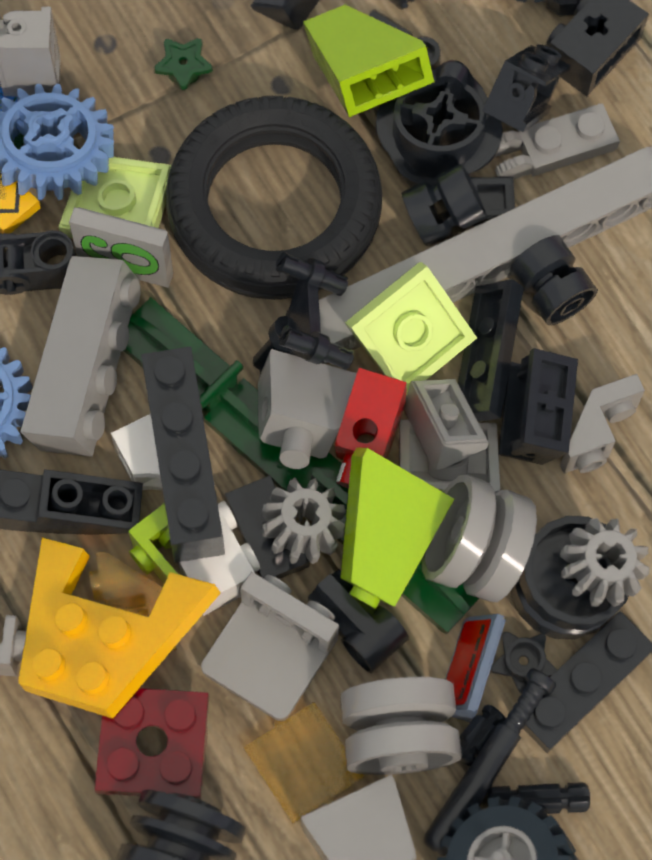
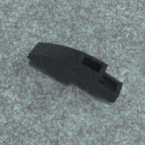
M0 469V529L54 534H127L131 528L139 523L143 483L44 469L42 475Z

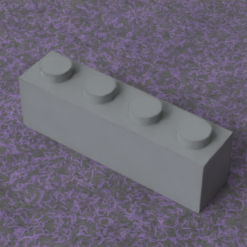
M78 256L70 258L20 431L40 451L93 457L96 442L104 433L106 405L109 395H112L116 388L118 361L121 351L127 347L129 340L128 325L133 307L138 305L141 295L140 281L124 260Z

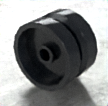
M565 516L548 522L535 534L530 555L522 574L511 590V597L519 615L535 631L553 639L576 640L594 633L627 602L629 597L624 594V601L618 606H612L606 597L600 605L591 606L590 591L585 590L581 595L573 596L572 590L578 583L577 579L561 577V571L571 564L560 557L561 550L565 545H572L569 535L575 528H581L586 531V524L593 519L591 517ZM606 556L597 561L604 569L612 564Z

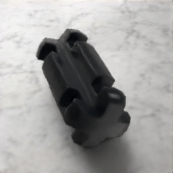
M490 704L483 707V715L477 714L459 737L461 740L460 761L468 766L474 761L475 755L479 754L497 724H502L506 718L501 711Z

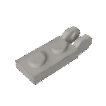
M603 103L536 123L524 132L511 130L503 133L501 145L495 157L519 150L522 151L523 155L499 163L496 166L495 172L497 177H513L514 179L529 174L536 176L615 151V149H618L620 140Z

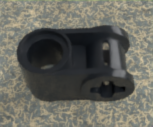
M54 230L28 234H0V294L14 295L25 291L62 289L70 258L77 256L71 239L66 234ZM54 256H65L58 264H46Z

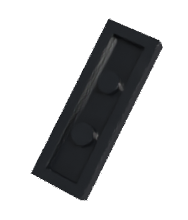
M513 279L475 287L469 327L477 339L464 349L458 385L478 422L500 419L502 416L524 287Z
M619 611L550 677L556 682L554 691L549 695H543V698L539 701L538 706L534 709L533 714L530 715L523 729L548 753L652 653V642Z

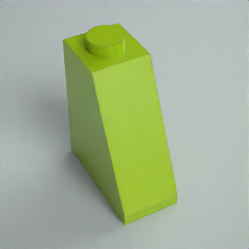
M342 5L303 21L313 57L349 117L434 83L426 45L418 38L347 5Z
M356 448L351 459L340 578L353 585L349 593L351 596L376 609L380 601L393 607L396 606L451 507L454 498L369 448Z

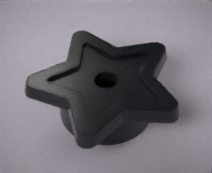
M509 632L502 634L504 654L492 664L491 670L495 674L512 677L520 694L526 688L528 682L525 680V676L531 668L537 669L549 677L557 671L545 655V634L541 633L531 638H519ZM526 657L528 664L521 665L519 659Z

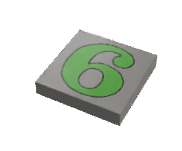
M74 207L69 224L78 257L124 260L138 280L169 288L173 276L169 237L166 230Z

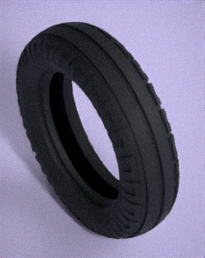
M262 96L260 98L244 99L219 109L204 119L188 135L179 148L169 172L166 206L169 223L179 247L189 261L203 275L232 292L253 298L278 300L293 298L299 280L276 271V262L282 252H287L289 255L305 261L309 258L317 259L325 263V269L342 276L356 265L370 246L379 224L382 209V186L376 162L368 146L355 129L343 118L321 105L304 99L284 96ZM264 145L291 146L313 155L328 168L338 185L341 201L336 216L326 230L318 237L296 248L268 251L252 248L236 241L218 225L208 205V196L213 180L229 160L248 149Z

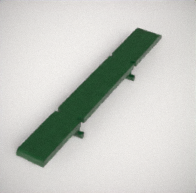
M150 297L131 315L128 325L129 340L127 347L123 351L143 368L141 354L191 346L202 411L205 410L208 413L204 417V422L266 477L270 475L277 487L287 491L289 481L296 478L304 489L307 488L310 480L316 478L318 492L323 493L328 489L334 488L336 494L331 504L344 505L346 512L339 521L345 524L349 489L336 483L342 463L328 452L327 457L324 458L310 456L309 464L301 469H292L283 465L280 461L281 447L264 443L259 438L258 390L244 378L237 384V375L243 370V365L238 360L231 366L228 365ZM344 536L343 538L337 539L344 545ZM422 559L401 595L445 634H448L480 599L467 594L462 584L457 588H451L427 580L422 572Z

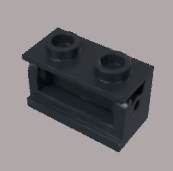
M537 44L536 47L533 45L528 46L505 60L482 111L521 132L526 131L548 115L552 107L548 103L559 82V77L570 70L571 65L560 60L562 55L551 47Z
M533 348L530 350L529 355L521 359V364L511 362L503 406L498 455L543 465L569 453L578 359Z

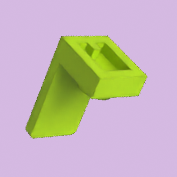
M164 503L128 532L133 546L129 550V554L134 562L146 575L154 571L165 584L170 572L178 573L158 551L162 546L165 549L172 547Z

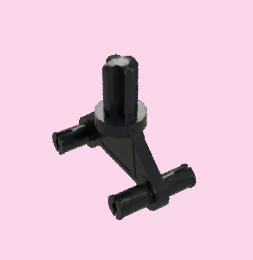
M282 252L276 262V271L299 280L286 316L279 317L270 326L268 332L269 340L253 357V366L259 369L261 374L270 350L274 349L301 357L316 365L325 361L347 370L353 362L354 351L331 343L329 336L321 333L318 287L341 296L347 289L348 277L325 269V263L317 259L309 258L305 261L289 255L287 252Z

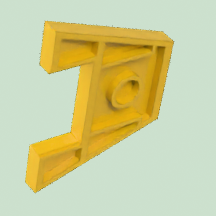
M42 537L18 684L26 692L114 718L221 593L215 584L170 572L149 617L72 596L90 556L83 548Z

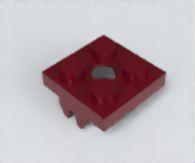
M139 688L114 718L102 715L95 780L96 794L140 796L142 790L149 789L170 794H184L201 800L203 773L206 765L205 750L208 739L209 693ZM150 726L161 728L168 738L165 750L157 756H146L137 747L139 733Z

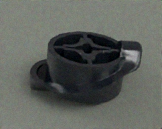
M449 60L432 70L434 83L385 102L378 109L376 132L379 142L390 156L396 170L410 188L423 181L433 185L437 182L438 174L460 163L464 165L468 174L476 172L489 164L500 148L503 133L502 121L482 111L488 97L467 66L460 61Z

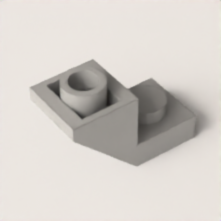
M637 374L592 389L570 439L569 453L563 456L560 464L564 474L579 469L580 473L591 472L607 462V458L616 441L606 419L610 423H616L636 412V408L645 391Z

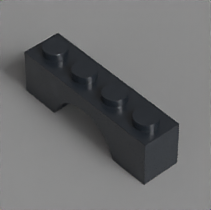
M191 346L141 354L174 561L178 563L225 555L223 533Z

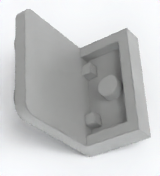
M251 571L240 588L241 604L202 661L201 668L203 674L275 720L283 721L290 716L336 644L339 624L333 621L335 619L334 614L321 604L309 601L306 605L291 596V588L280 579L269 574L263 579Z

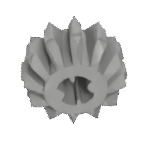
M296 478L289 481L287 491L276 487L271 493L270 499L272 503L264 504L261 516L267 521L263 524L261 530L263 537L276 538L271 548L274 554L280 553L284 549L290 550L289 561L291 564L297 563L301 553H305L312 565L318 562L320 551L328 555L333 554L337 547L335 539L343 538L345 534V524L339 521L346 512L344 505L331 504L336 494L334 488L328 489L323 493L318 492L316 478L310 480L307 488L304 489ZM296 517L299 518L300 522L303 517L308 518L312 521L311 526H309L308 521H305L304 526L300 525L295 521Z
M594 518L586 524V531L581 528H575L569 535L572 545H565L561 550L560 557L571 563L561 571V577L566 579L576 578L578 581L572 590L573 596H579L585 590L590 591L591 606L600 605L605 597L612 606H618L624 601V594L634 597L641 590L638 580L644 579L649 575L650 567L639 560L649 553V547L633 545L632 541L638 534L637 529L632 528L625 534L620 533L618 518L611 519L605 528L598 518ZM603 556L608 557L612 562L606 569L597 562Z

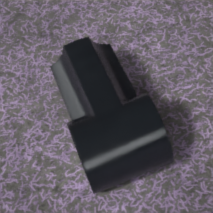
M339 569L329 574L316 586L314 591L308 596V602H317L334 614L335 619L333 621L339 624L338 634L342 637L343 646L364 670L372 673L407 642L409 636L401 623L387 609L380 605L375 609L351 596L349 593L353 585L340 578L341 570Z

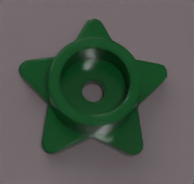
M200 38L185 44L165 39L163 43L165 57L154 66L155 74L167 75L172 82L178 84L181 90H186L189 84L197 81L202 74L212 73L213 71L212 65L201 56L203 42ZM185 59L187 63L182 65L179 61Z

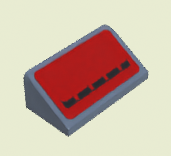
M503 615L473 616L464 620L445 678L453 683L456 711L451 717L469 723L475 718L506 620Z

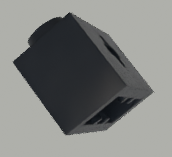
M581 0L574 11L573 19L567 25L563 23L557 25L546 41V46L555 49L562 55L560 60L571 65L570 70L561 75L560 78L588 97L641 40L649 13L631 0Z

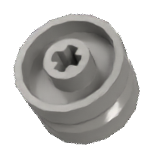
M467 474L459 475L444 491L445 494L454 498V501L422 557V572L427 580L451 588H457L462 584L467 594L497 603L506 597L515 586L528 561L535 537L537 523L536 506L529 497L510 490H499L495 494V490L490 483Z
M434 677L391 678L350 687L341 693L343 724L357 730V732L345 740L348 771L366 775L405 774L433 770L460 761L459 730L443 723L453 716L456 711L454 686L450 681Z

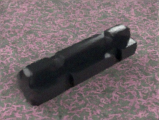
M585 782L567 783L565 787L561 788L559 783L518 785L516 790H511L510 786H493L487 794V802L489 798L500 797L504 804L508 805L510 796L522 798L528 807L532 802L543 807L547 814H559L562 809H567V813L586 812L590 808L591 802L589 787Z

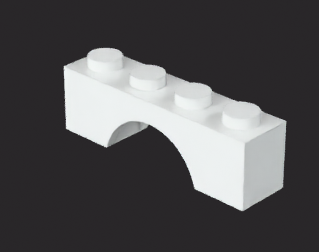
M151 414L112 432L111 436L115 451L131 481L143 483V490L163 491ZM225 501L218 503L225 555L179 562L182 576L215 584L221 593L203 613V616L240 598V588L251 571L255 573L261 569L250 545L245 543L240 546L232 530L237 528V523Z

